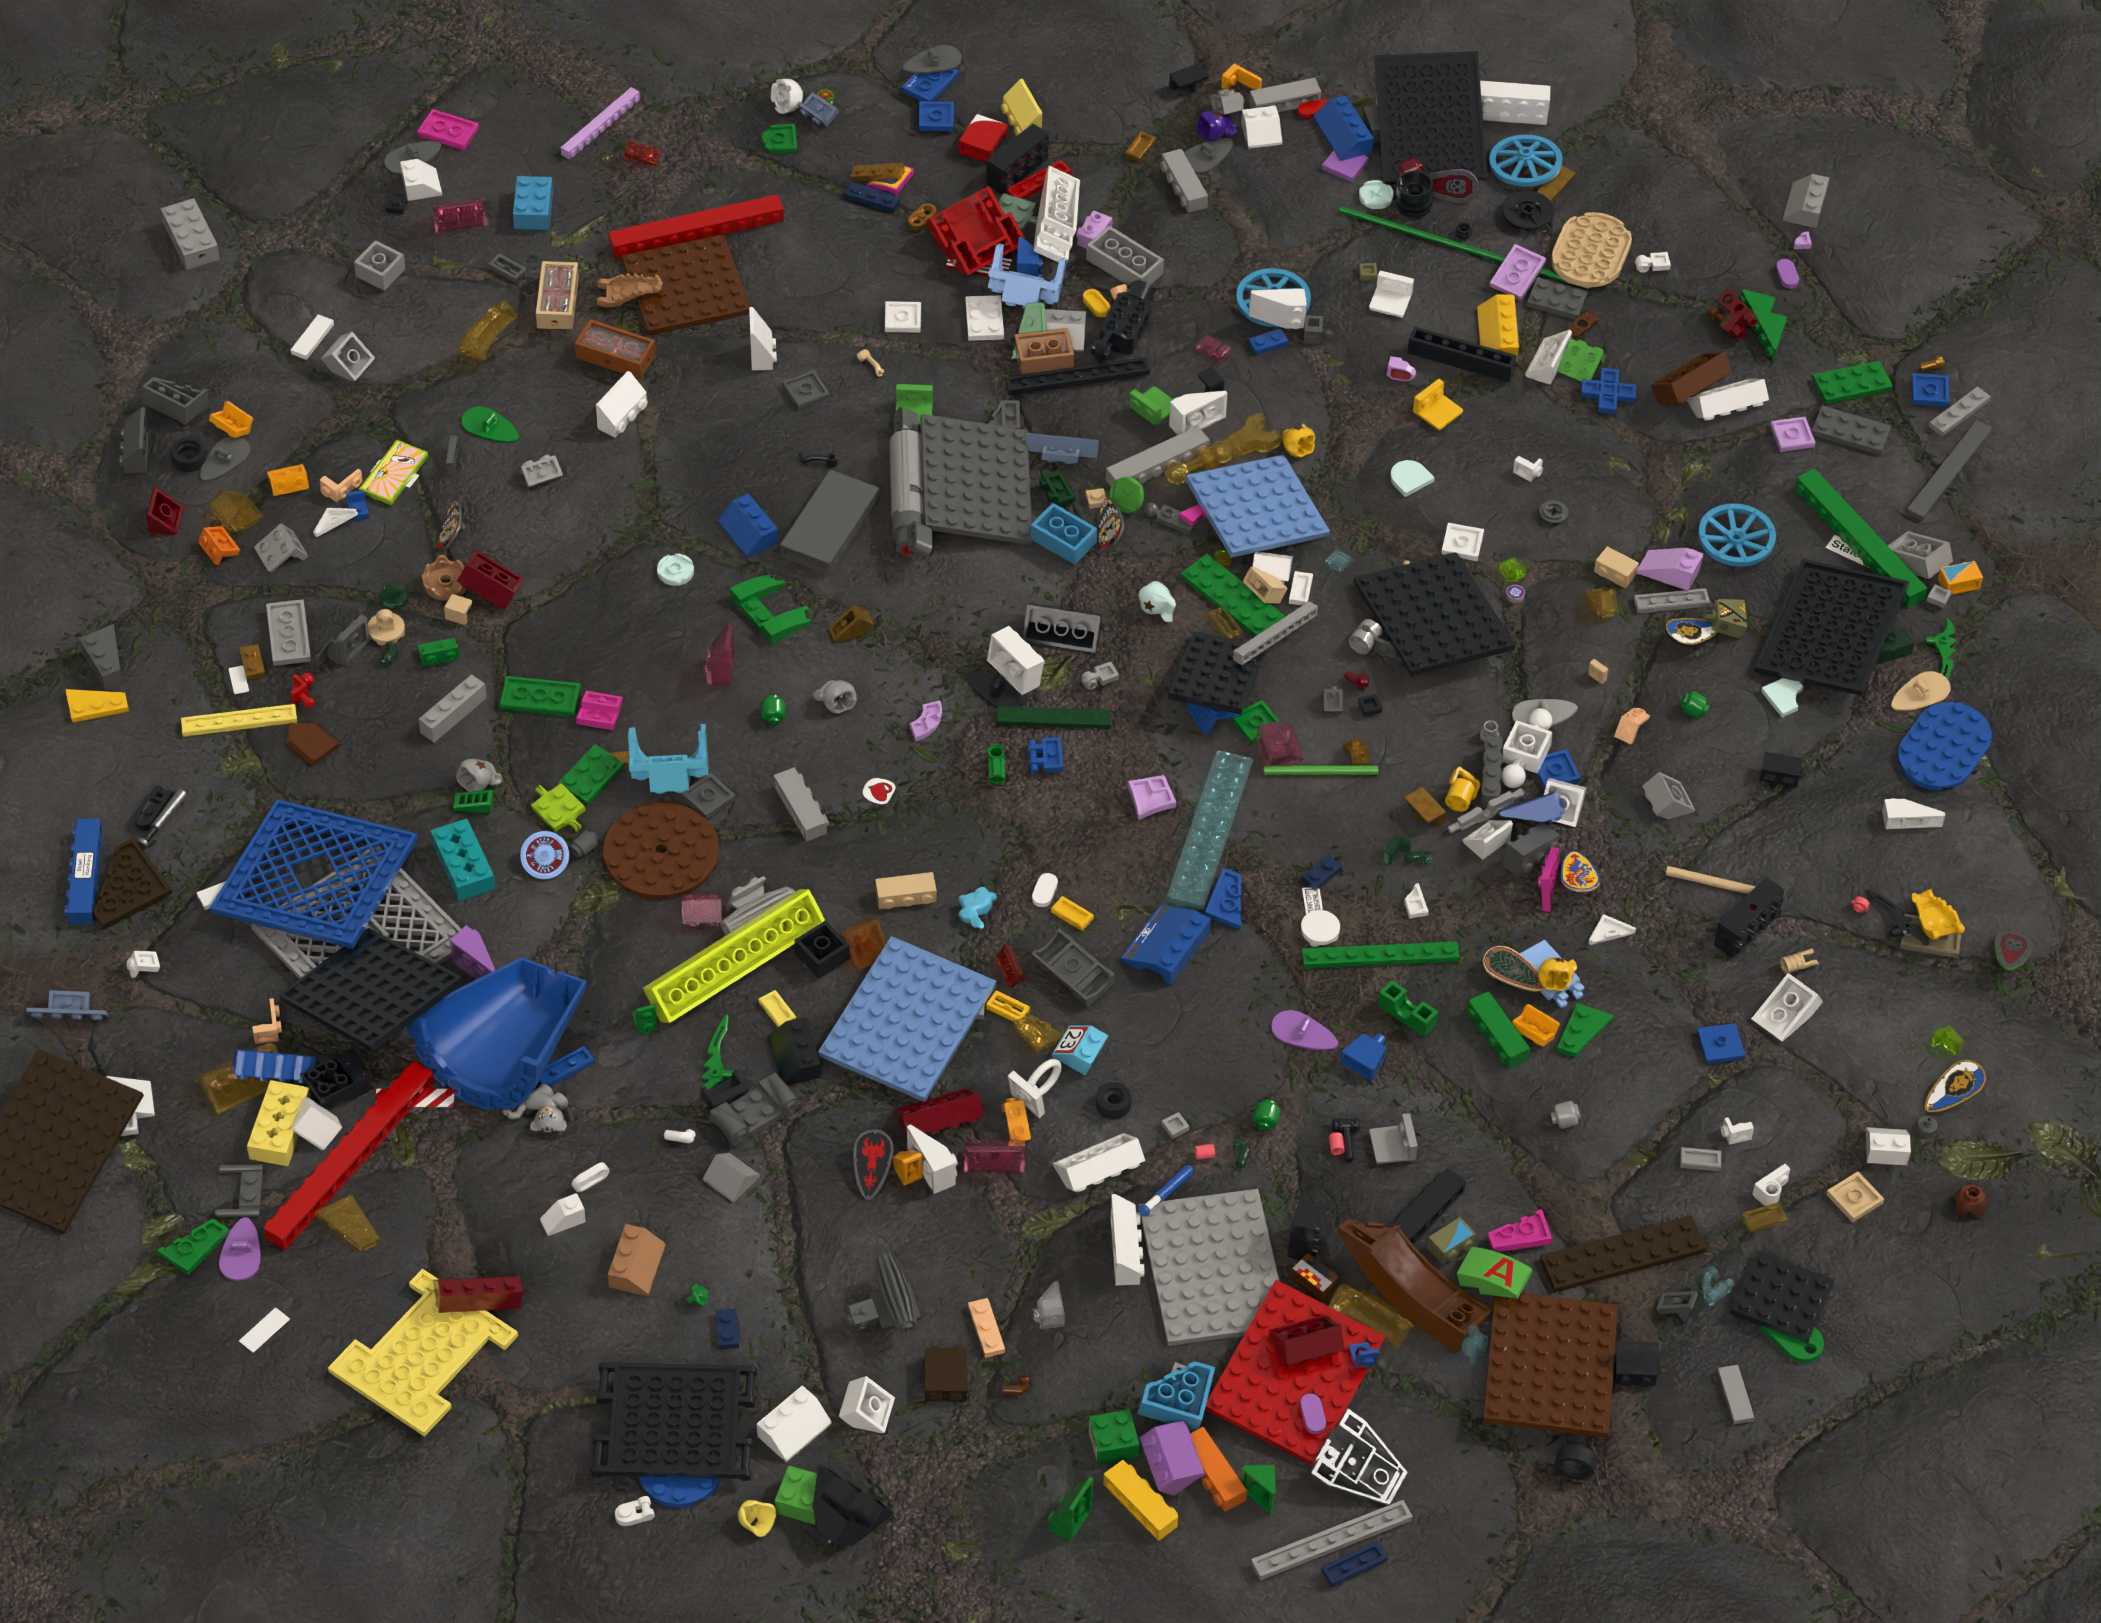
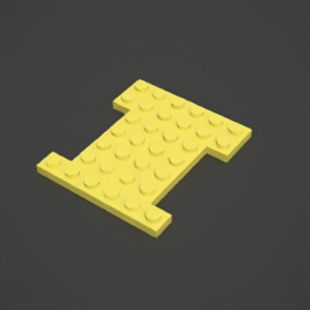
M422 1269L409 1282V1285L423 1296L372 1349H369L355 1339L328 1367V1371L425 1437L452 1408L450 1402L438 1395L488 1340L506 1350L518 1337V1332L486 1310L438 1313L433 1280L437 1278Z

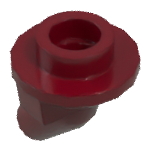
M1349 671L1344 674V677L1352 684L1357 685L1358 689L1365 691V688L1369 687V676H1365V672L1356 674V677Z

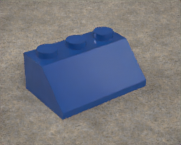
M749 493L733 500L718 519V524L746 558L778 543V528Z

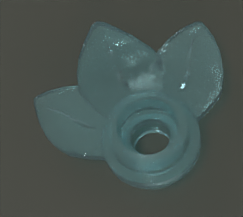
M1470 1325L1468 1328L1469 1335L1462 1343L1463 1355L1469 1356L1470 1366H1474L1478 1362L1480 1352L1486 1350L1488 1338L1479 1332L1478 1326Z

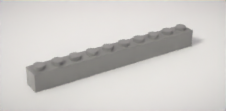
M1310 601L1302 605L1253 639H1250V641L1235 649L1233 660L1241 665L1245 664L1316 617L1318 606Z

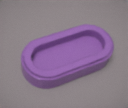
M1788 259L1779 260L1776 265V272L1782 286L1788 289L1797 287L1799 276L1793 262Z
M1306 1394L1300 1401V1410L1305 1429L1311 1434H1320L1326 1426L1321 1400L1314 1394Z

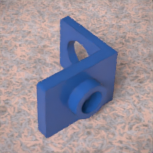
M1368 1342L1349 1345L1354 1368L1375 1365L1379 1349L1371 1350ZM1357 1349H1364V1350H1365V1351H1360V1352H1358V1355L1355 1354V1351H1356Z

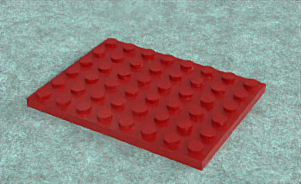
M1275 1280L1209 1396L1205 1410L1311 1465L1327 1436L1345 1413L1369 1367L1354 1368L1349 1345L1368 1342L1371 1350L1380 1349L1386 1336ZM1323 1315L1328 1316L1341 1325L1344 1350L1338 1351L1335 1355L1325 1354L1319 1356L1316 1360H1303L1299 1364L1292 1366L1280 1360L1269 1335V1330ZM1357 1349V1350L1355 1351V1354L1358 1355V1352H1360V1351H1365V1350H1364V1349ZM1306 1394H1314L1321 1400L1326 1426L1320 1434H1311L1305 1429L1300 1410V1401Z

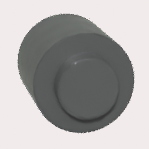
M585 830L571 842L569 849L575 857H584L598 846V837L594 832Z

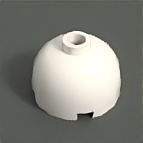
M792 79L776 80L777 82L771 88V101L775 102L777 106L774 107L775 110L782 114L794 112L799 108L797 103H802L803 91L801 87Z

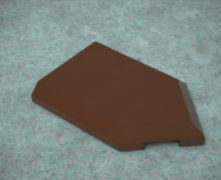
M289 723L287 746L311 767L341 746L337 740L317 723Z

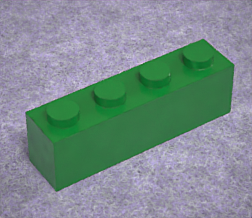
M1488 991L1468 1000L1466 1012L1469 1019L1475 1022L1480 1034L1486 1037L1488 1045L1496 1051L1500 1062L1504 1063L1509 1069L1529 1059L1530 1047Z

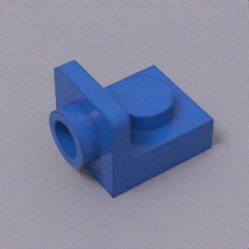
M364 490L346 493L348 509H356L358 512L350 520L368 519L369 515Z

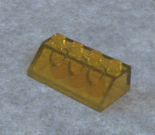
M270 1042L251 1050L278 1053L275 1044ZM233 1059L197 1075L202 1090L216 1114H220L265 1093L270 1080L276 1081V1078H268V1081L256 1080V1076H249L248 1080L237 1079V1075L231 1073Z

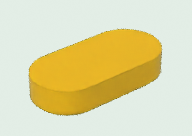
M1088 289L1083 293L1084 304L1095 316L1106 317L1108 315L1110 304L1099 291Z

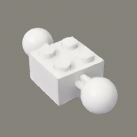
M1543 708L1533 710L1528 718L1529 724L1516 720L1503 747L1502 762L1510 764L1503 769L1501 776L1502 782L1507 787L1518 788L1524 783L1526 778L1524 769L1538 774L1551 747L1552 732L1548 731V729L1551 727L1553 719L1548 710Z

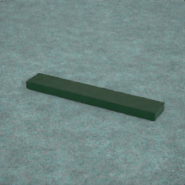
M998 706L997 725L1110 729L1111 710Z

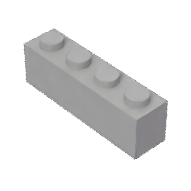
M1315 78L1250 91L1249 104L1251 109L1276 106L1278 113L1298 109L1301 103L1321 99V89Z
M1182 149L1163 153L1162 161L1160 162L1161 170L1165 171L1167 180L1172 184L1175 195L1179 196L1181 206L1185 207L1188 213L1207 208L1208 195Z
M471 674L419 718L420 733L433 743L436 742L487 698L485 683Z
M795 767L775 774L774 787L805 841L807 842L827 834L828 819L825 814L822 815L820 812L819 803L813 800L810 788H806L802 774H798Z

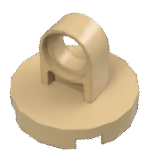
M387 609L378 611L368 622L369 638L376 641L378 645L389 646L397 643V640L401 636L403 638L405 634L403 619Z

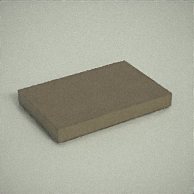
M1904 914V916L1913 919L1909 923L1920 926V929L1916 930L1917 932L1925 933L1919 916ZM1952 933L1940 936L1936 940L1928 937V946H1925L1916 937L1901 936V949L1954 958L1959 956L1961 934Z

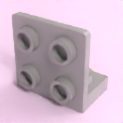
M281 523L254 547L270 573L290 556L298 557L302 561L308 557L294 531Z
M1410 1113L1402 1114L1401 1122H1398V1126L1369 1130L1376 1164L1416 1160L1418 1145Z

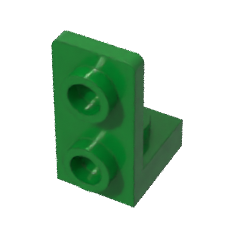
M654 1004L637 1008L636 1011L631 1012L638 1035L657 1030L656 1007Z

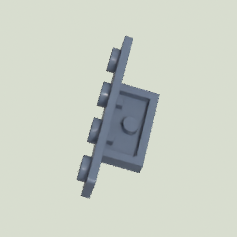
M1027 433L1026 435L1028 451L1042 453L1041 460H1046L1047 462L1061 461L1065 464L1078 463L1079 457L1097 458L1098 440Z
M49 990L48 1008H26V1012L31 1014L33 1018H43V1015H51V1018L63 1019V1016H71V1019L82 1020L83 1016L91 1017V1020H103V1017H108L109 1014L103 1010H89L90 992Z

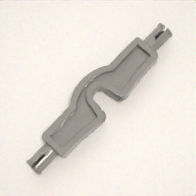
M1520 788L1513 793L1508 791L1498 798L1490 800L1485 810L1476 807L1467 814L1457 818L1456 823L1447 826L1448 832L1452 834L1459 829L1463 831L1476 823L1492 818L1499 811L1514 804V800L1524 796L1523 789Z

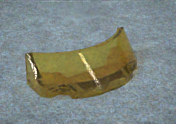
M505 300L494 304L485 315L476 320L464 335L460 343L462 347L460 349L461 352L485 362L487 360V352L492 343L517 318L518 314Z
M1346 1284L1337 1288L1328 1306V1309L1331 1310L1333 1308L1385 1335V1339L1397 1349H1399L1414 1327L1411 1321L1404 1318V1315L1389 1303L1366 1291L1356 1290Z

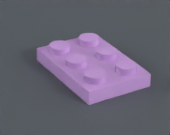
M1515 244L1490 281V287L1507 295H1514V298L1521 301L1546 263V258Z

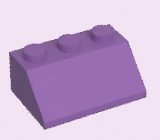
M1186 1421L1156 1426L1140 1437L1158 1491L1175 1496L1205 1474Z

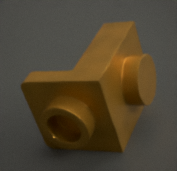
M1352 738L1348 742L1342 743L1343 751L1350 756L1352 766H1362L1370 763L1368 745L1360 738Z

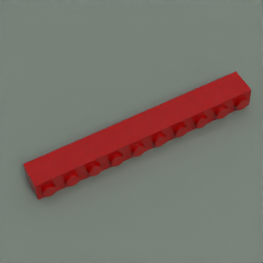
M778 194L610 231L608 232L609 245L614 259L621 258V255L784 221V209Z

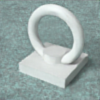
M1050 1059L1042 1063L1027 1082L1015 1071L1008 1075L1011 1095L1014 1098L1017 1097L1018 1101L1024 1100L1025 1107L1038 1118L1045 1114L1042 1095L1049 1091L1057 1081L1061 1072L1060 1061ZM1053 1067L1048 1080L1038 1089L1035 1085L1037 1080L1045 1071Z

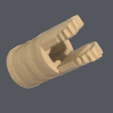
M1813 948L1780 958V966L1783 973L1788 974L1818 965L1817 960L1805 963L1804 957L1812 955L1814 953Z

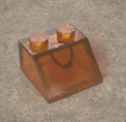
M869 917L838 932L850 945L849 961L857 971L874 964L887 944L879 921L875 918Z

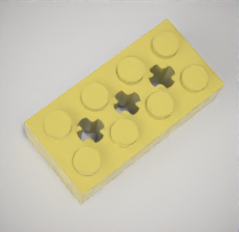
M270 1080L247 1144L249 1159L289 1166L299 1135L292 1131L291 1128L303 1097L307 1096L311 1099L309 1087Z

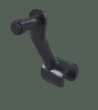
M802 452L798 454L801 458V463L820 460L827 461L829 467L837 466V459H834L835 455L833 453H829L827 456L809 455L806 457L803 456Z

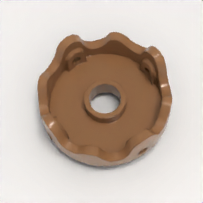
M439 555L434 563L425 566L424 574H422L424 590L432 598L438 600H449L452 594L461 596L467 589L462 587L457 582V579L465 566L458 559L453 562L449 561L445 555ZM442 580H450L448 583L441 582Z

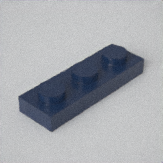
M854 182L850 183L845 192L846 199L889 212H894L900 202V196Z
M1376 1541L1323 1566L1321 1572L1330 1586L1334 1587L1387 1562V1556Z

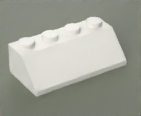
M1750 378L1700 392L1697 396L1689 397L1686 400L1696 417L1704 418V421L1714 419V415L1720 414V416L1729 415L1735 409L1736 411H1743L1750 405H1753V407L1761 406L1764 401L1769 400L1765 379Z
M1122 1133L1052 1164L1066 1188L1080 1192L1085 1190L1087 1185L1092 1183L1099 1184L1108 1176H1118L1122 1173V1170L1127 1168L1134 1169L1140 1166L1139 1163L1145 1161L1138 1138Z
M1112 1194L1110 1218L1115 1285H1140V1278L1144 1276V1264H1140V1259H1143V1248L1138 1245V1242L1142 1241L1141 1230H1137V1225H1140V1213H1136L1135 1204L1116 1194Z

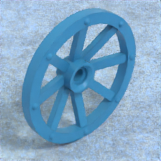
M1516 135L1500 141L1493 147L1489 157V165L1492 173L1501 181L1514 186L1532 187L1547 183L1559 174L1562 168V153L1552 141L1536 135ZM1521 143H1532L1530 147H1523ZM1514 145L1519 151L1503 149ZM1539 146H1543V147H1545L1546 149H1548L1549 151H1535V150H1536ZM1498 155L1514 156L1501 163H1496ZM1538 157H1555L1556 163L1553 166ZM1518 162L1512 175H1508L1501 170ZM1535 162L1550 171L1538 176L1533 164ZM1523 166H1528L1532 178H1518Z
M1276 268L1261 269L1247 275L1240 282L1237 288L1236 302L1240 312L1250 321L1266 327H1279L1249 316V308L1247 306L1250 304V299L1243 300L1244 291L1279 290L1290 281L1298 288L1287 289L1305 290L1307 313L1311 301L1309 287L1299 276L1292 272ZM1268 277L1282 279L1277 284H1272ZM1258 279H1262L1267 287L1250 284Z
M1733 503L1720 505L1708 511L1700 522L1698 538L1704 551L1716 561L1731 566H1750L1763 561L1770 555L1775 545L1776 531L1771 520L1758 509L1744 504ZM1727 513L1730 530L1728 531L1713 518ZM1734 513L1749 515V518L1741 528H1736ZM1755 519L1765 527L1764 530L1746 534V531ZM1707 524L1712 525L1724 536L1706 535L1705 529ZM1767 535L1769 537L1766 547L1748 541ZM1709 542L1727 544L1718 551ZM1742 546L1759 551V553L1747 557ZM1733 548L1737 550L1739 557L1725 554Z

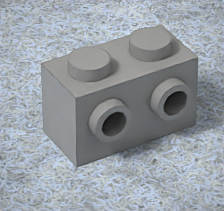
M1223 89L1219 90L1218 94L1210 96L1212 108L1215 112L1225 115L1244 110V98L1240 92Z

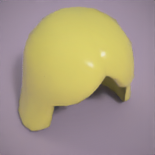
M756 1500L745 1501L738 1511V1520L741 1526L758 1537H764L769 1533L776 1518V1508L774 1505ZM757 1517L758 1522L755 1526H751L750 1524Z

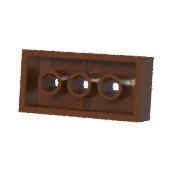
M1724 352L1702 353L1651 384L1658 404H1666L1667 406L1672 404L1681 405L1687 402V398L1700 394V390L1712 387L1713 382L1725 379L1726 375L1732 370Z

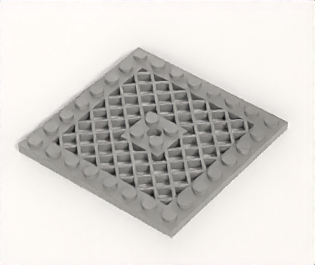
M380 846L373 848L375 853L383 850ZM368 849L365 852H363L361 856L365 857L372 853L370 849ZM384 855L378 856L379 861H381ZM374 858L365 861L367 866L377 863ZM362 863L352 866L354 871L364 868ZM349 868L339 870L341 875L351 872ZM400 868L388 889V893L382 899L386 900V904H379L376 909L377 911H384V915L373 914L364 931L370 928L389 938V934H394V939H389L406 946L408 949L410 947H420L419 952H414L441 965L452 957L450 939L461 928ZM375 869L369 870L370 873L373 874ZM334 871L331 874L324 877L323 879H321L320 881H318L317 883H315L314 885L328 881L338 876ZM366 872L357 875L358 879L368 876ZM350 877L344 879V882L349 884L355 882V879ZM340 881L331 884L333 889L343 886ZM368 882L361 884L362 887L365 888ZM328 886L318 889L320 894L330 891ZM349 888L350 893L357 892V891H351V888ZM345 890L335 893L337 897L347 895ZM311 891L305 893V896L310 898L316 896V893ZM301 895L292 898L294 903L304 900ZM332 895L322 898L324 903L329 902L327 900L330 898L331 901L334 900ZM319 900L310 902L309 904L313 908L315 906L321 905V902ZM349 900L340 902L342 907L352 904ZM390 900L400 901V904L390 905ZM287 901L286 903L282 904L280 907L282 908V907H285V906H288V905H291V904H290L289 901ZM306 904L296 907L298 912L308 909ZM338 905L329 906V912H332L334 908H339ZM293 909L288 910V912L295 913ZM319 910L314 912L316 917L326 914V912ZM388 912H398V916H388ZM402 912L412 913L411 917H402ZM310 913V914H307V915H304V916L312 917L311 913ZM342 913L332 916L333 919L344 918ZM386 923H396V927H386ZM400 923L410 924V927L400 928ZM251 924V929L299 979L317 967L314 963L321 964L329 958L325 957V952L335 953L342 948L340 945L327 946V942L324 941L323 945H313L316 939ZM414 924L424 925L423 929H413ZM398 934L408 935V938L398 939ZM412 935L422 936L421 940H411ZM426 936L436 937L435 941H425ZM300 939L309 940V944H299ZM311 952H321V956H311Z

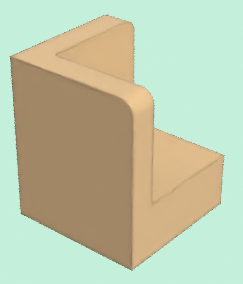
M452 594L444 607L445 619L466 625L467 612L472 605V600Z

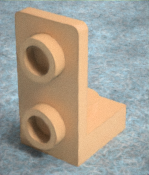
M274 998L270 999L272 1024L252 1026L255 1044L279 1041L278 1033H282L281 1021L276 1019V1017H280L279 1005L274 1003Z

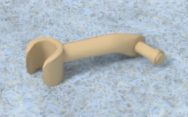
M864 349L857 354L860 362L867 359L874 366L878 377L883 375L884 369H881L880 365L870 356L868 350Z

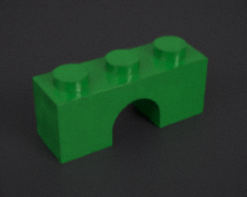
M1391 980L1379 992L1378 1006L1423 1037H1426L1437 1025L1438 1011L1423 1001L1418 1006L1413 1005L1407 998V990Z

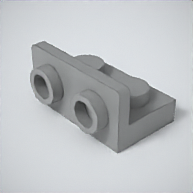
M545 455L536 462L532 460L522 464L523 466L519 470L520 474H523L528 488L563 476L555 455L551 457L550 455Z

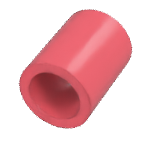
M1341 1133L1330 1134L1331 1154H1343L1345 1152L1343 1135Z
M1213 1143L1195 1146L1196 1159L1214 1158L1215 1148Z

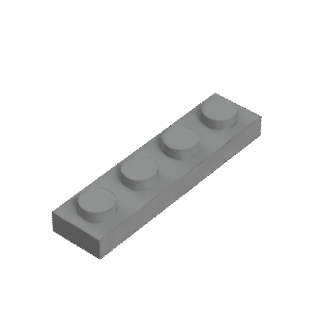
M1977 386L1930 421L1929 427L1943 437L1987 404L1991 396Z

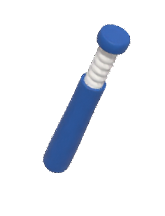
M1190 1165L1182 1167L1146 1204L1139 1206V1213L1142 1216H1148L1150 1210L1155 1205L1162 1202L1193 1175V1168Z

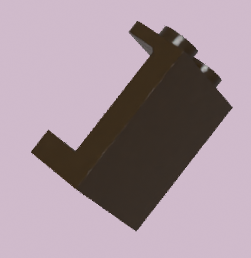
M938 1346L925 1348V1401H967V1348L959 1346L951 1348H941Z

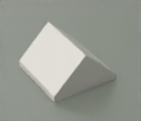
M1489 820L1462 841L1483 860L1510 841L1513 823L1511 820Z
M305 1096L291 1130L323 1151L341 1130L342 1126L335 1115Z

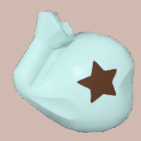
M1158 581L1150 582L1139 591L1142 610L1150 615L1160 614L1165 622H1172L1173 611L1176 606L1175 600L1170 595L1168 588Z

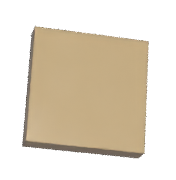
M1859 1172L1854 1173L1828 1189L1826 1194L1852 1223L1884 1202V1198Z

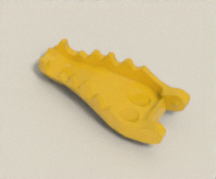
M1931 889L1926 890V892L1923 891L1921 894L1912 893V901L1916 905L1922 929L1929 938L1936 940L1940 936L1964 933L1965 928L1960 922L1956 910H1953L1951 905L1947 906L1946 901L1941 900L1940 897H1934Z

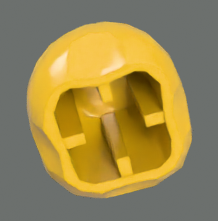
M1305 424L1286 429L1282 432L1284 447L1291 456L1296 458L1303 457L1314 450L1315 434Z
M1556 957L1545 959L1538 970L1540 984L1548 990L1563 991L1567 989L1577 969L1574 959L1567 962L1565 959Z

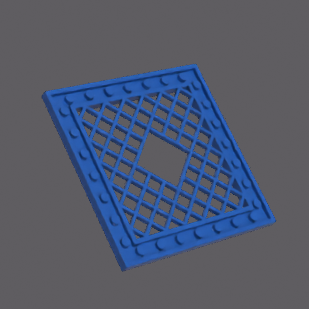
M276 799L210 906V912L353 949L418 839L417 833ZM295 824L297 828L287 831L285 826ZM313 828V833L304 835L302 830ZM299 832L301 837L292 840L290 835ZM330 832L331 837L322 840L320 835ZM317 836L319 841L309 844L307 839ZM287 837V842L278 844L277 839ZM348 837L349 841L339 843V838ZM301 841L305 842L306 846L296 849L294 844ZM335 841L336 846L326 848L325 843ZM361 841L366 842L367 845L357 848L355 844ZM291 845L293 850L283 853L282 848ZM320 845L323 847L324 850L316 853L312 850V848ZM349 845L353 846L354 850L344 853L342 848ZM383 845L384 850L375 853L373 848ZM339 849L341 854L331 857L330 852ZM370 849L372 854L365 857L361 856L360 852ZM276 850L279 851L280 855L270 858L268 853ZM309 850L310 855L300 857V852ZM296 854L298 859L291 862L287 861L286 857ZM326 854L338 877L302 889L291 866ZM357 854L359 859L349 862L347 857ZM384 855L381 861H379L378 856ZM344 858L346 863L336 867L334 862ZM373 858L377 862L369 866L365 863V861ZM283 859L285 864L277 867L274 866L273 862ZM270 863L272 868L262 872L260 867ZM362 863L364 868L353 870V865ZM285 868L290 872L282 876L278 873V871ZM349 868L351 871L344 875H341L339 870ZM375 869L373 874L369 870ZM364 872L368 874L369 877L360 880L357 877L358 874ZM275 873L276 878L266 880V875ZM290 877L293 878L294 882L284 885L282 880ZM354 877L355 882L345 884L344 879ZM262 878V883L253 885L252 880ZM339 881L343 885L335 889L331 886V884ZM368 882L365 888H363L361 884ZM280 883L281 887L271 890L270 884ZM358 885L360 891L350 893L349 888ZM266 886L267 892L257 893L256 889ZM297 886L299 891L291 894L288 893L287 889ZM328 886L330 891L319 893V888ZM251 891L254 892L255 896L245 899L243 894ZM284 891L286 896L275 898V893ZM315 891L316 896L306 898L305 893ZM346 891V896L337 898L335 893ZM271 895L272 901L262 902L261 898ZM301 895L304 899L294 903L291 898ZM330 895L333 896L334 900L324 903L322 898ZM359 896L358 900L355 903L353 898ZM350 899L352 904L342 907L340 902ZM258 900L259 904L252 902ZM289 900L291 905L280 907V902ZM319 900L321 902V905L315 906L313 908L309 904L310 902ZM335 904L338 905L339 909L329 912L327 907ZM276 905L277 909L269 906ZM307 905V910L298 912L296 907ZM293 909L295 913L288 912V910ZM325 910L326 914L316 917L315 911ZM351 910L347 917L345 911ZM310 913L312 915V917L304 916ZM342 913L344 918L337 921L333 920L332 916ZM329 918L330 922L324 921L323 919Z

